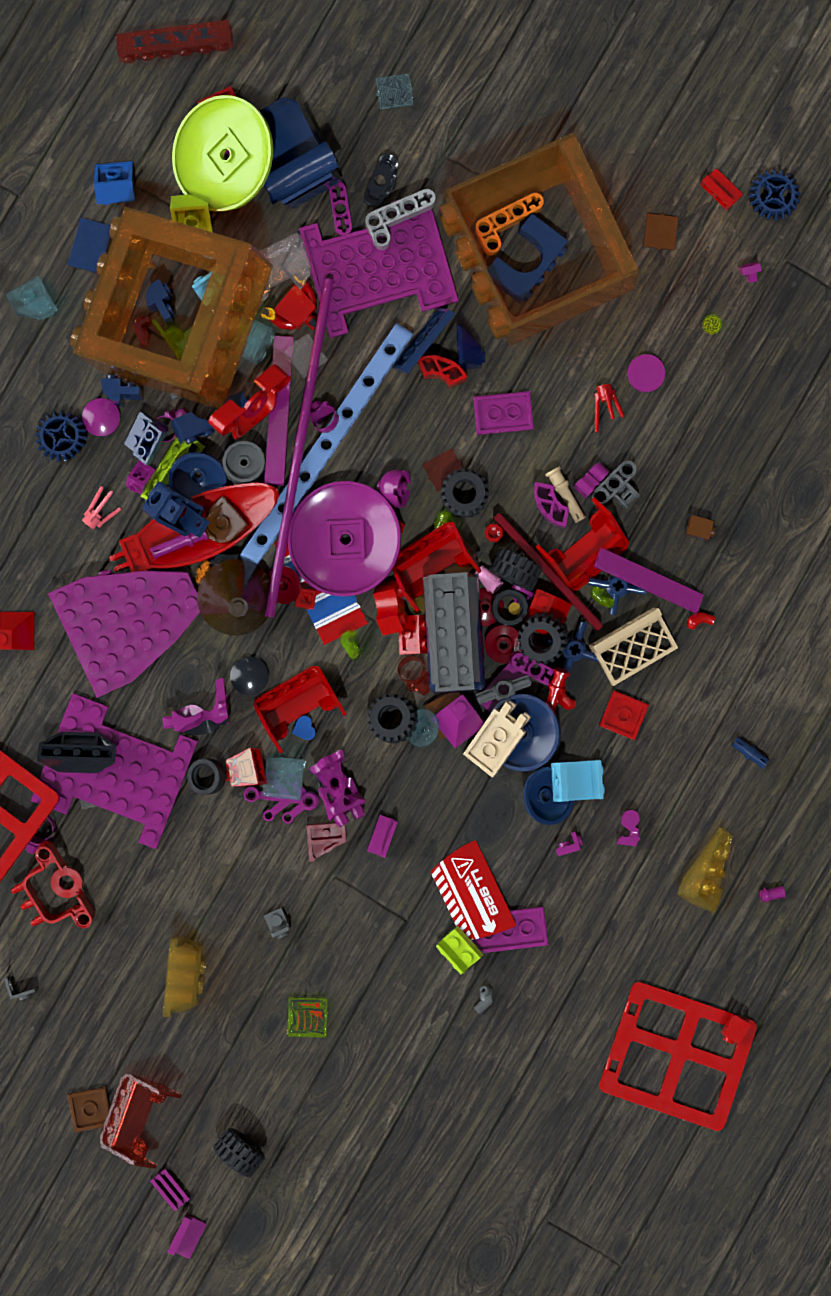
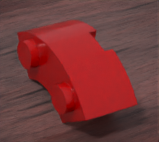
M429 355L421 357L417 362L424 380L430 378L440 379L446 383L449 389L467 381V376L463 369L447 358Z
M396 580L380 583L375 587L373 596L377 607L376 621L381 633L384 636L404 631L405 624L408 623L404 595L401 593Z

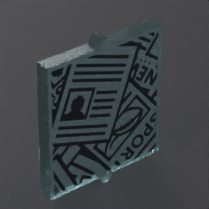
M409 74L376 78L378 90L376 96L379 97L380 110L413 105L411 93L413 88L410 86Z

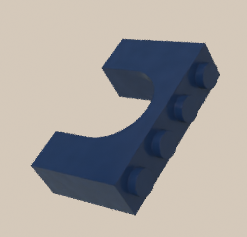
M533 214L525 221L518 234L538 249L541 256L540 266L531 272H518L497 257L484 276L519 304L531 298L534 293L532 289L535 285L538 287L545 279L543 275L546 271L551 272L557 264L554 262L558 256L562 258L568 250L566 248L568 240Z

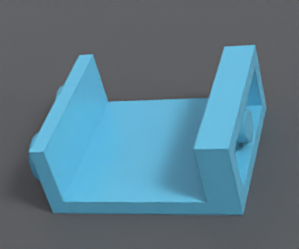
M601 760L551 763L553 802L603 799L605 788L602 782L603 766L601 765Z

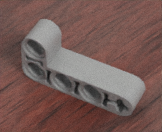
M424 189L369 213L365 220L366 228L374 246L379 250H386L391 242L387 228L431 210L435 205L436 197L434 192L430 189ZM424 197L430 199V203L424 201ZM410 203L415 208L412 211H407L404 206ZM394 211L397 213V216L390 219L387 217V213ZM375 218L380 223L377 226H371L369 221ZM385 236L387 241L380 244L377 242V238Z

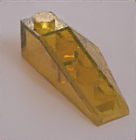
M719 827L684 876L677 893L686 902L712 913L716 912L722 897L723 889H720L721 879L725 878L726 871H723L724 862L729 857L732 835L726 830Z

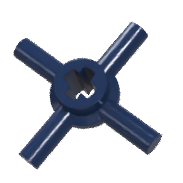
M615 576L610 577L608 581L595 578L589 579L590 586L606 588L608 594L612 596L609 611L611 615H617L619 598L625 596L627 592L646 595V590L635 585H629L628 582ZM618 581L620 582V585H622V588H620L618 591H615L613 585L616 584Z
M580 622L575 638L568 640L567 646L563 651L567 659L564 669L571 672L574 661H579L583 657L599 663L595 654L587 651L585 644L582 642L587 624L584 622ZM548 637L546 644L553 645V638ZM574 645H577L579 653L572 655V651L569 648L570 646L574 647Z

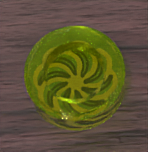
M708 315L702 323L703 330L710 335L718 333L722 327V321L716 315Z

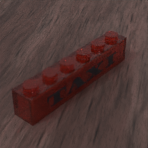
M229 20L115 34L119 60L127 64L140 59L143 61H151L156 57L168 59L172 55L189 56L195 52L207 54L211 50L224 52L228 51L229 48H233Z

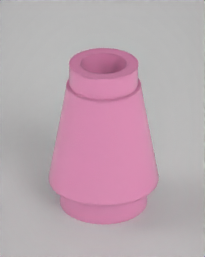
M481 566L482 572L478 573L476 571L475 574H479V580L486 590L494 594L501 588L503 582L500 577L484 566Z

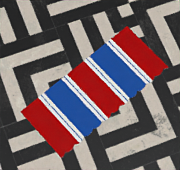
M278 541L274 542L276 548ZM287 542L284 565L292 568L297 573L301 588L317 590L310 586L295 569L290 558ZM317 590L314 609H306L324 645L368 624L355 596H334Z

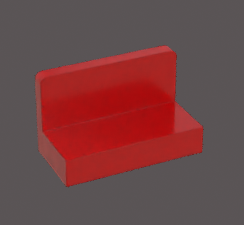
M715 169L709 176L707 175L700 184L726 211L743 195L718 169Z

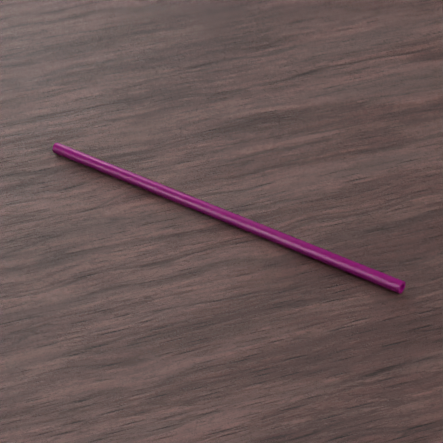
M325 278L323 283L265 616L274 618L334 282V280Z

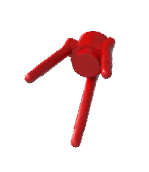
M611 384L598 386L596 388L597 393L594 394L596 433L599 431L600 400L602 403L607 402L612 420L615 419L611 404L612 400L620 416L624 418V413L616 397L615 390H612Z

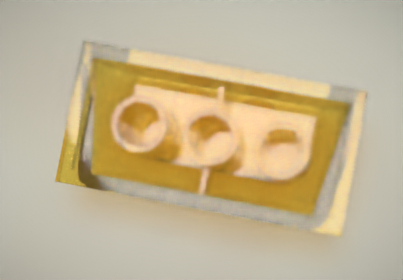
M182 936L170 938L162 1017H171L173 1014L187 1012L198 1005L199 993H203L204 982H200L201 974H205L206 963L202 962L203 947L195 941Z

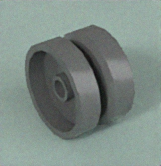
M239 441L230 445L223 456V468L226 477L234 485L259 483L265 473V459L261 449L248 441Z

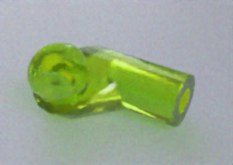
M441 511L434 522L435 529L451 520L452 515L449 511Z
M594 586L592 592L590 591L591 597L599 605L611 608L614 605V600L602 596V588Z

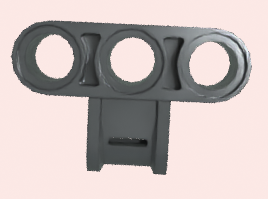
M632 461L621 463L595 489L591 499L595 497L596 493L600 492L605 495V501L600 502L603 506L613 498L621 507L627 510L629 508L628 505L635 498L640 497L638 492L628 483L636 473V465ZM622 467H631L632 474L625 475L622 472ZM609 480H617L618 488H611Z

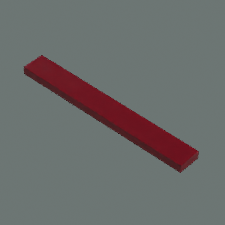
M498 513L493 520L530 560L541 567L542 573L596 632L603 627L602 623L511 524Z

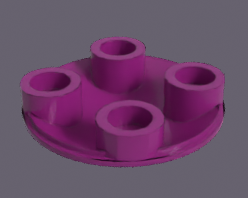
M104 398L94 399L85 406L82 413V422L86 430L91 434L107 436L116 431L120 422V412L117 406L110 400Z

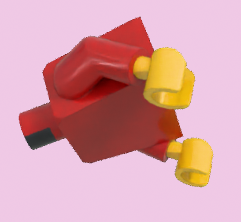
M298 271L300 278L296 280L292 275V280L298 283L299 286L295 284L274 310L265 307L268 309L269 315L261 314V316L265 319H270L280 329L294 330L297 328L300 330L306 324L314 330L317 318L313 314L317 310V300L312 287L305 280V275Z

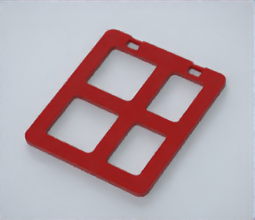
M1 750L0 787L9 776H12L39 796L41 803L26 823L21 822L0 806V824L15 835V839L0 858V882L60 800L59 794Z
M636 982L631 987L600 1080V1089L604 1093L715 1131H720L725 1126L757 1030V1025L753 1020L737 1015L750 1023L751 1026L740 1045H736L731 1059L692 1047L691 1041L700 1018L725 1025L732 1013L642 982ZM645 999L685 1012V1017L676 1040L636 1027ZM632 1003L638 1005L635 1015L629 1014ZM635 1041L671 1054L668 1069L658 1095H653L618 1082L630 1042ZM612 1060L619 1062L616 1072L609 1070ZM686 1060L726 1073V1078L713 1114L673 1101L674 1092Z

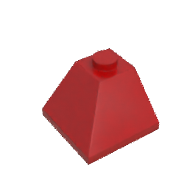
M537 589L524 622L535 613L547 612V615H550V613L555 614L554 617L556 619L559 616L562 624L565 622L572 604ZM535 630L536 632H539L552 638L550 633L545 630Z
M0 612V650H34L35 612Z

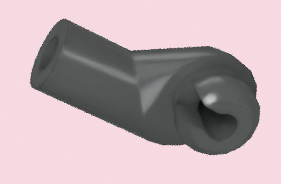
M482 986L479 990L481 1001L474 1009L480 1015L493 1003V994L489 986Z

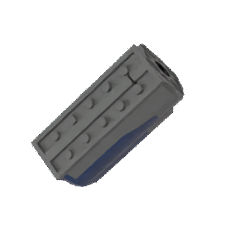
M465 572L435 574L423 577L430 690L433 693L482 690L485 687L479 574Z

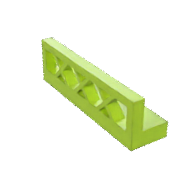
M177 438L174 440L141 494L142 498L147 500L149 493L158 482L169 485V472L173 463L179 457L189 453L188 449L191 444L187 445L186 442L180 444ZM198 441L193 442V444L198 446L195 452H202L205 446Z

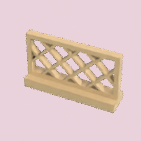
M659 608L648 610L589 645L612 686L678 648L661 617L662 613ZM656 621L661 626L659 634L650 632L652 624ZM639 631L646 633L643 644L634 642L635 635ZM649 634L658 636L656 647L646 645ZM661 639H668L671 647L666 650L659 649ZM620 642H630L627 653L617 651ZM633 644L642 646L639 657L630 655ZM646 647L655 649L653 657L649 660L643 658ZM607 650L613 652L611 663L603 660L601 656L603 652ZM617 653L626 655L623 666L614 664ZM629 657L639 659L636 668H626ZM613 666L622 668L621 676L615 680L611 675Z

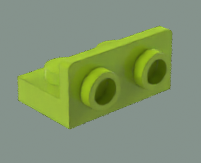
M458 926L436 945L440 953L447 958L454 969L460 974H463L483 956V953Z

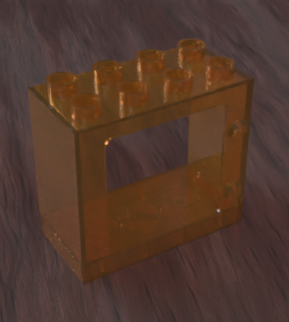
M574 132L446 189V203L439 206L442 214L440 220L448 237L458 235L459 239L455 241L458 250H455L457 258L464 272L472 268L475 272L472 275L474 283L471 285L480 306L489 302L492 308L488 310L490 318L487 321L496 340L505 337L508 345L511 346L634 290L639 270ZM563 184L606 272V277L527 313L514 317L510 314L498 287L494 285L487 271L489 267L471 231V226L480 219L532 193L540 194Z

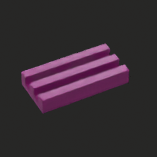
M166 1168L150 1181L174 1211L190 1199ZM164 1174L182 1195V1200L162 1177ZM158 1179L168 1190V1192L172 1195V1197L176 1200L177 1204L173 1202V1200L160 1186V1184L157 1182Z

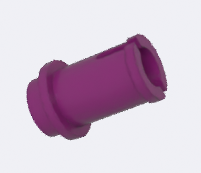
M784 887L763 888V890H760L761 901L769 903L770 900L785 898Z

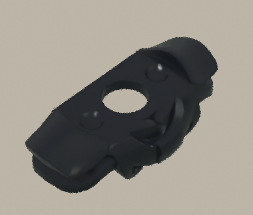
M385 153L379 158L364 195L363 201L366 205L378 207L388 197L389 193L395 189L397 183L396 175L398 173L396 171L398 160L395 156ZM382 175L385 178L383 186H378L375 183L376 176Z

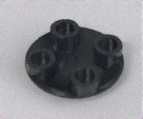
M244 657L233 665L230 672V680L233 687L241 694L254 695L265 688L268 682V670L259 659Z

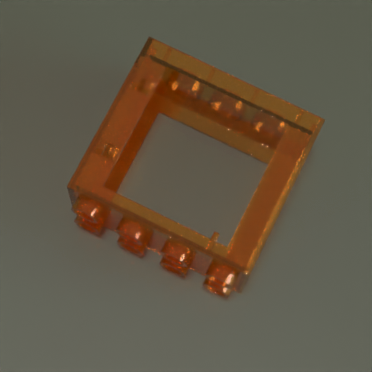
M124 207L121 217L116 216L112 221L110 237L113 241L109 252L102 253L98 260L97 274L100 277L96 288L90 289L85 296L84 310L87 313L83 325H78L73 330L71 346L74 350L72 353L100 372L116 375L125 380L219 409L225 404L273 265L250 243ZM153 255L212 272L181 361L122 343L148 268H155V264L150 263Z

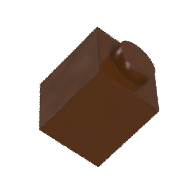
M691 515L685 535L708 541L710 537L713 538L715 533L714 521Z

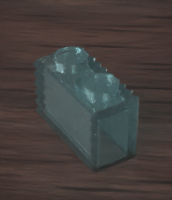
M252 319L235 352L236 355L255 365L259 361L262 362L267 353L264 351L267 344L271 345L275 337L273 328Z

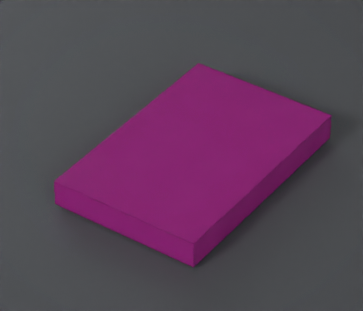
M530 391L473 397L477 435L534 430Z

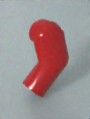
M697 612L688 618L687 627L694 630L702 622L713 625L715 616Z
M565 684V692L561 693L558 704L566 710L574 709L576 701L566 695Z

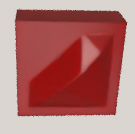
M301 588L294 607L313 610L317 590Z

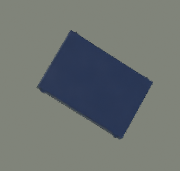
M81 218L67 265L100 274L114 227Z

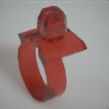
M414 656L404 658L398 665V674L401 680L406 683L410 692L418 690L421 695H426L430 692L427 685L429 683V674L425 671L424 664L419 658ZM409 661H418L423 666L421 676L413 681L403 679L400 675L403 665Z

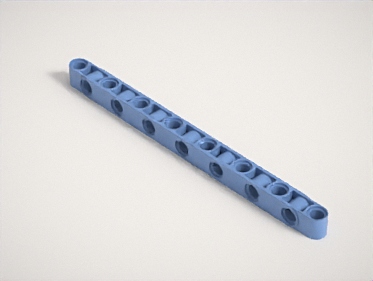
M399 323L395 324L338 408L339 422L334 430L320 435L301 463L293 513L411 339L413 332ZM389 346L394 347L396 350L392 355L385 353V349ZM372 378L374 384L367 387L364 385V380ZM350 409L353 412L352 417H343V411ZM334 416L332 417L327 426H329L332 423ZM324 441H330L332 446L330 449L324 450L321 448V444ZM304 472L310 474V479L306 482L300 480V475ZM287 486L279 496L272 512L260 524L240 554V559L259 565L278 537L283 513L279 512V506L285 503ZM264 535L268 538L265 545L257 543L259 536Z

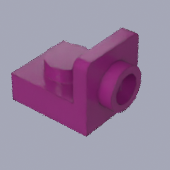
M139 460L127 476L126 486L132 492L141 495L156 469L145 465Z
M575 831L571 832L573 844H570V841L558 844L559 848L555 849L557 856L579 851L580 846L583 845L580 834L576 835Z

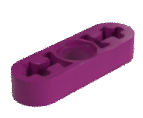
M340 182L329 189L335 231L338 236L352 233L346 187ZM335 187H339L340 190L343 189L340 192L341 200H337L336 193L332 192L335 190ZM344 205L346 212L344 214H337L335 211L336 206ZM336 218L344 219L345 226H349L345 233H342V230H338L341 227V220L336 221Z
M514 652L510 656L509 662L513 668L547 686L549 685V679L544 677L543 674L545 672L552 676L554 669L540 663L538 664L540 672L532 675L530 669L532 665L536 664V660L530 661L526 667L522 664L516 666L515 658L522 656L521 660L528 663L529 656L526 655L524 657L521 652Z

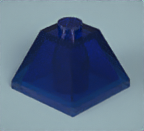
M457 325L458 365L463 370L481 369L482 363H485V352H481V346L461 325Z

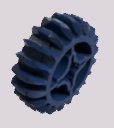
M773 169L771 175L768 171H765L764 176L759 174L758 180L752 182L754 186H751L749 189L752 192L749 194V198L754 200L751 201L750 206H757L754 212L756 213L760 210L759 217L762 218L766 214V220L769 221L771 216H773V220L777 221L779 215L780 219L784 220L785 214L791 216V210L795 211L797 209L795 204H799L800 200L796 197H799L801 192L796 191L799 185H793L796 179H788L790 173L783 176V170L776 174V170ZM769 182H778L782 185L774 186L772 183ZM762 186L765 188L764 191L767 194V197L763 201L760 197V189ZM785 190H788L789 203L787 205L783 197ZM780 191V193L777 196V199L776 197H772L771 199H769L772 193L774 194L775 192L778 193ZM774 204L781 209H772L767 206Z
M61 410L60 416H58L56 411H53L54 417L46 414L48 420H40L44 425L36 426L41 432L35 433L36 437H40L35 443L42 444L38 447V450H45L43 452L45 457L50 454L49 459L51 461L56 457L57 462H61L63 457L68 462V455L75 459V451L81 454L78 447H85L81 440L85 441L87 437L81 434L86 433V429H79L84 424L82 421L77 423L79 418L77 416L72 418L71 412H68L65 417L63 410ZM57 422H63L58 429L50 428ZM69 423L75 429V439L68 435ZM62 432H64L63 435H64L67 439H65V438H64V439H63V438H60V440L57 441L59 438H58L55 434H57V435L60 434V435H61ZM46 434L54 439L52 449L49 448L46 442ZM66 443L73 444L67 450L58 451Z

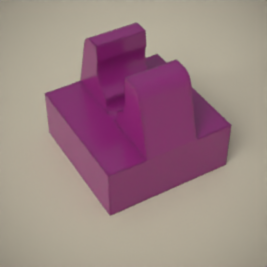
M753 262L738 266L739 274L746 275L747 282H757L756 272L762 271L760 263Z

